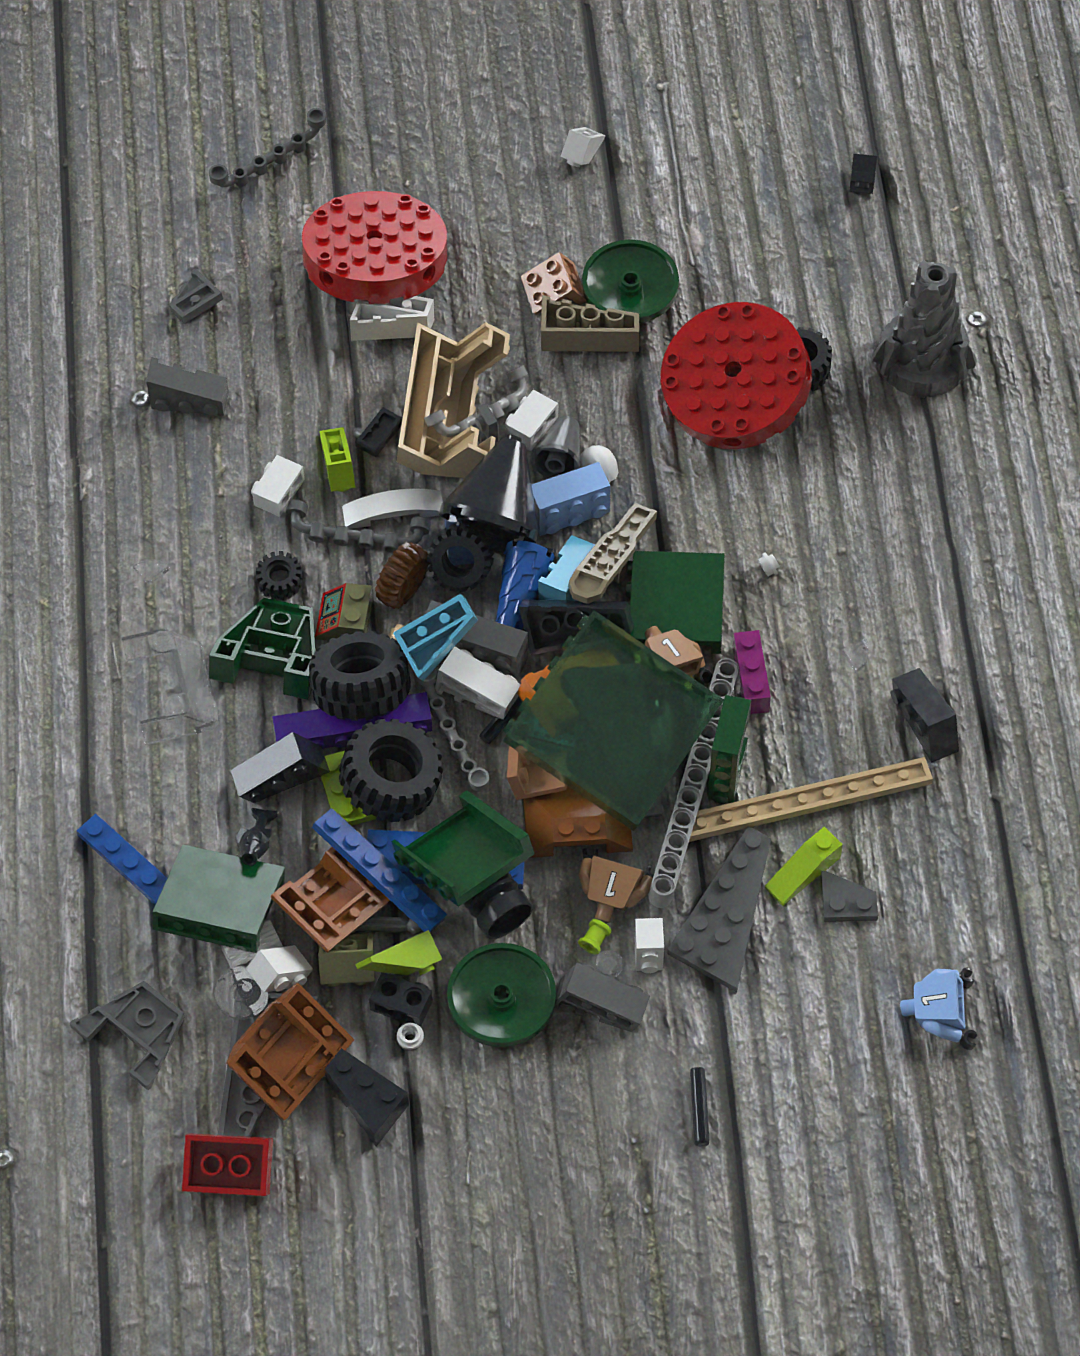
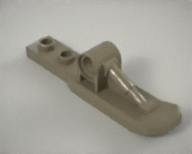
M634 503L616 527L599 539L569 580L568 587L573 599L588 604L601 599L611 581L618 584L623 581L628 568V560L635 552V545L656 520V510Z

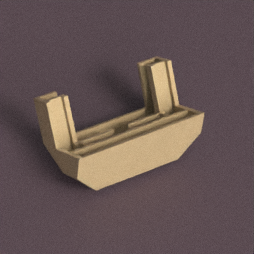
M417 322L398 444L397 463L424 475L465 478L494 447L496 438L493 436L477 445L479 429L473 426L468 427L458 435L445 437L439 434L433 425L428 427L424 418L442 409L446 417L442 422L446 427H451L474 414L476 410L474 406L475 398L479 390L477 385L479 374L491 368L493 364L508 355L510 350V334L485 322L461 341L456 342Z

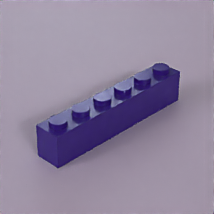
M427 692L407 695L404 702L399 704L397 709L394 711L389 710L386 715L381 717L374 716L370 720H365V718L358 719V721H351L348 718L342 720L338 719L335 715L330 716L321 709L272 716L276 742L294 732L320 745L322 750L330 747H346L356 730L362 729V726L369 722H372L374 725L375 721L385 719L386 722H390V719H398L400 723L404 724L407 721L412 723V727L416 729L421 728L426 733L432 731V718Z

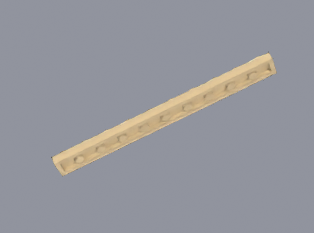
M925 757L699 810L689 842L746 829L748 826L754 827L930 785L933 782V778ZM677 823L678 825L686 826L683 823Z

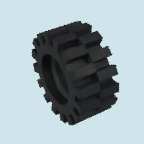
M279 551L277 556H275V552H271V557L263 556V562L259 561L258 567H256L260 592L263 591L266 597L270 594L273 600L276 599V596H279L280 600H284V595H287L289 599L292 597V591L297 594L299 592L298 587L301 588L302 586L301 565L298 563V559L296 557L292 558V554L288 552L286 556H284L283 551ZM277 570H284L289 573V576L283 581H273L270 579V574Z

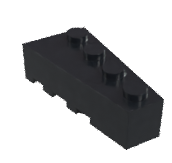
M523 599L519 605L525 632H528V645L531 656L631 634L634 628L628 602L593 601L586 604L571 600Z

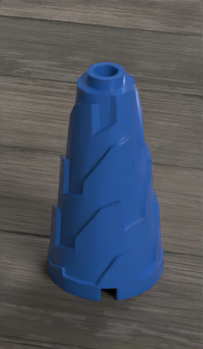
M521 540L517 541L516 546H513V541L507 543L504 551L502 582L495 622L523 630L524 626L519 605L523 599L536 600L538 597V581L541 576L547 578L549 574L548 567L555 561L553 553L549 557L546 555L547 548Z

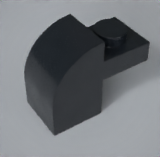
M853 154L849 192L873 194L877 156Z

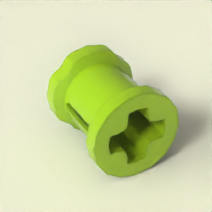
M592 919L589 922L590 927L584 937L579 939L578 944L586 952L596 955L600 953L602 942L605 937L610 936L612 930L604 922Z

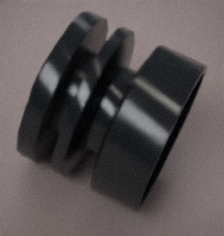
M510 872L463 903L469 909L470 915L477 918V925L488 939H498L513 932L529 918L533 911L532 903L523 891L517 890L518 883L512 879Z

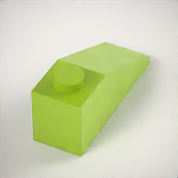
M344 427L319 431L331 492H344L350 488H356Z
M823 827L795 852L765 885V889L782 906L785 905L819 877L821 871H826L841 858L843 844L827 828Z
M429 930L355 965L360 970L407 976L418 971L421 976L434 970L433 964L442 960V957Z

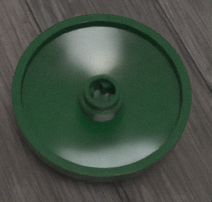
M635 239L619 240L601 247L588 259L583 270L582 288L588 304L595 305L597 309L605 311L608 308L638 313L639 323H644L661 316L672 306L678 294L679 273L670 255L657 245Z
M511 943L488 944L468 953L454 968L447 989L448 1007L458 1028L474 1041L493 1047L515 1046L532 1039L548 1024L555 1009L556 985L547 964L533 951Z

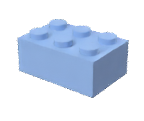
M599 462L532 484L540 536L554 534L562 528L577 526L583 521L600 518L610 512V484Z

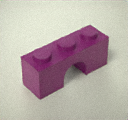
M759 630L736 632L733 635L734 660L739 667L741 698L751 700L750 714L767 713L770 710L771 695Z

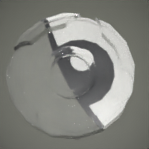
M239 966L229 969L220 976L214 995L217 1006L223 1014L233 1019L244 1020L256 1016L264 1009L268 1002L269 992H263L246 967Z

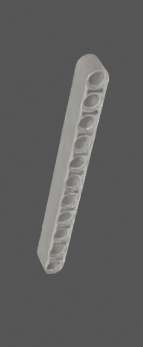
M729 658L721 659L716 664L652 879L648 898L650 903L657 908L667 907L672 902L710 772L711 750L725 695L732 696L739 667L734 660ZM677 823H683V824H685L686 826H681V825H678ZM671 845H677L680 848H674ZM664 867H670L673 870H666ZM658 889H663L667 893H661Z

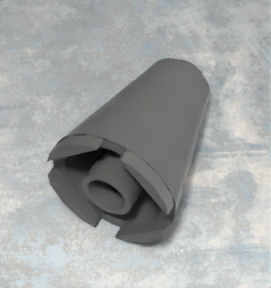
M559 417L532 454V469L535 473L538 471L543 475V480L580 468V426L572 417Z

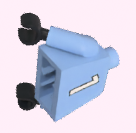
M968 967L963 968L961 973L958 970L935 969L923 978L922 981L914 984V999L901 1000L900 1009L902 1015H915L916 1021L925 1031L956 1043L960 1041L964 1049L972 1050L976 1044L969 1042L967 1037L976 1039L978 1036L976 1031L968 1030L962 1033V1029H965L963 988H970L975 981L974 979L965 978L972 975V969Z

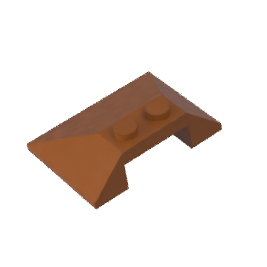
M617 779L567 782V789L564 791L523 799L525 830L529 835L535 853L530 858L554 856V847L606 844V853L633 852L630 808Z
M333 847L325 852L318 865L293 884L289 880L271 895V898L327 953L391 902Z
M296 983L273 1001L234 1044L226 1064L285 1121L325 1075V1068L341 1048L346 1050L354 1039L299 983Z

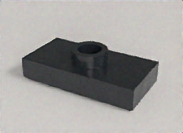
M382 407L355 441V446L377 457L401 427L403 417Z

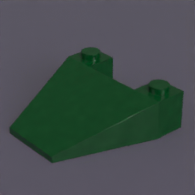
M268 598L261 599L216 640L209 654V679L234 684L241 668L284 677V695L308 700L312 691L309 663L315 652L313 608Z

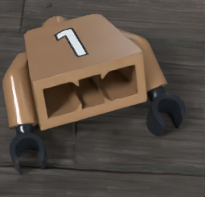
M652 626L646 630L645 637L647 640L643 650L640 652V669L642 682L645 685L646 703L648 702L647 692L651 694L652 702L656 701L659 697L658 690L652 686V683L660 686L694 675L695 686L701 687L704 685V682L708 683L712 680V673L709 670H704L705 662L697 643L684 637L678 630L661 633L657 626Z
M583 848V860L579 871V879L582 890L588 895V899L599 903L595 919L610 923L614 908L626 911L628 907H634L647 896L654 874L650 873L652 865L647 866L645 876H643L644 871L598 857V849H595V854L587 855V848Z

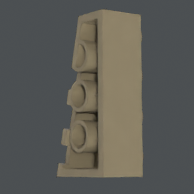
M542 295L541 351L639 352V314L608 308L606 311L600 310L591 304H586L585 307L573 305L570 300L562 299L561 302L551 300L549 296Z

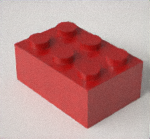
M186 1134L182 1191L255 1196L269 1195L273 1138Z

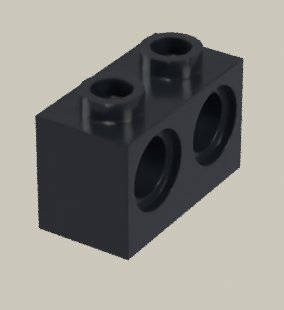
M381 972L369 998L371 1011L403 1023H414L420 1027L433 1002L432 990L425 984L420 982L411 983L398 974H387ZM388 990L396 992L393 996L384 995V992ZM411 1000L421 1001V1003L416 1006L408 1004Z

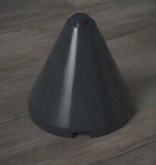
M510 434L507 435V438H501L441 504L439 516L449 520L450 515H453L457 520L456 525L467 523L466 527L468 528L471 525L477 526V532L483 530L486 533L485 535L514 541V539H518L521 536L524 537L523 541L536 544L539 530L526 445L521 442L522 438Z

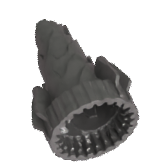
M925 260L919 264L916 281L911 283L909 298L904 303L903 312L900 311L899 315L894 317L885 326L880 336L879 346L872 355L873 362L878 363V369L886 382L895 387L896 390L907 395L921 398L936 397L939 394L943 395L958 386L961 380L967 379L968 369L975 368L977 361L974 352L969 346V338L966 336L964 328L961 327V319H958L959 303L956 302L955 298L957 273L952 265L948 267L942 263L926 262Z

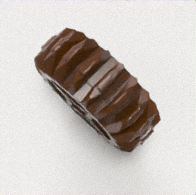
M406 542L393 551L392 556L383 565L384 568L379 573L380 577L376 581L375 592L378 600L384 605L399 609L403 604H407L408 600L422 586L421 583L426 578L425 575L429 570L428 565L430 564V562H427L428 553L423 547L412 542Z

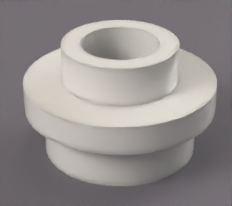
M764 552L762 554L763 557L759 558L758 562L768 577L772 574L774 576L777 575L776 569L780 567L773 554L768 556Z
M406 1023L397 1031V1042L404 1049H416L424 1040L423 1030L417 1024ZM409 1034L415 1036L413 1040H407L405 1037Z

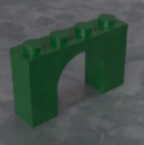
M725 695L711 750L708 799H712L719 804L733 803L735 800L747 751L748 738L744 736L751 710V700L730 695Z

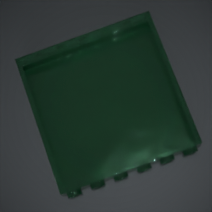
M593 611L589 617L587 615L582 617L576 626L579 632L575 638L570 635L563 644L562 649L565 650L560 658L555 656L547 667L551 672L546 679L542 676L533 687L536 693L532 699L525 698L518 709L521 712L518 719L514 720L511 718L503 730L506 733L503 742L634 831L724 699L608 619Z

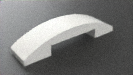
M399 489L356 499L343 505L342 510L345 526L354 529L371 526V520L419 513L420 517L423 518L439 516V510L443 501L441 491Z

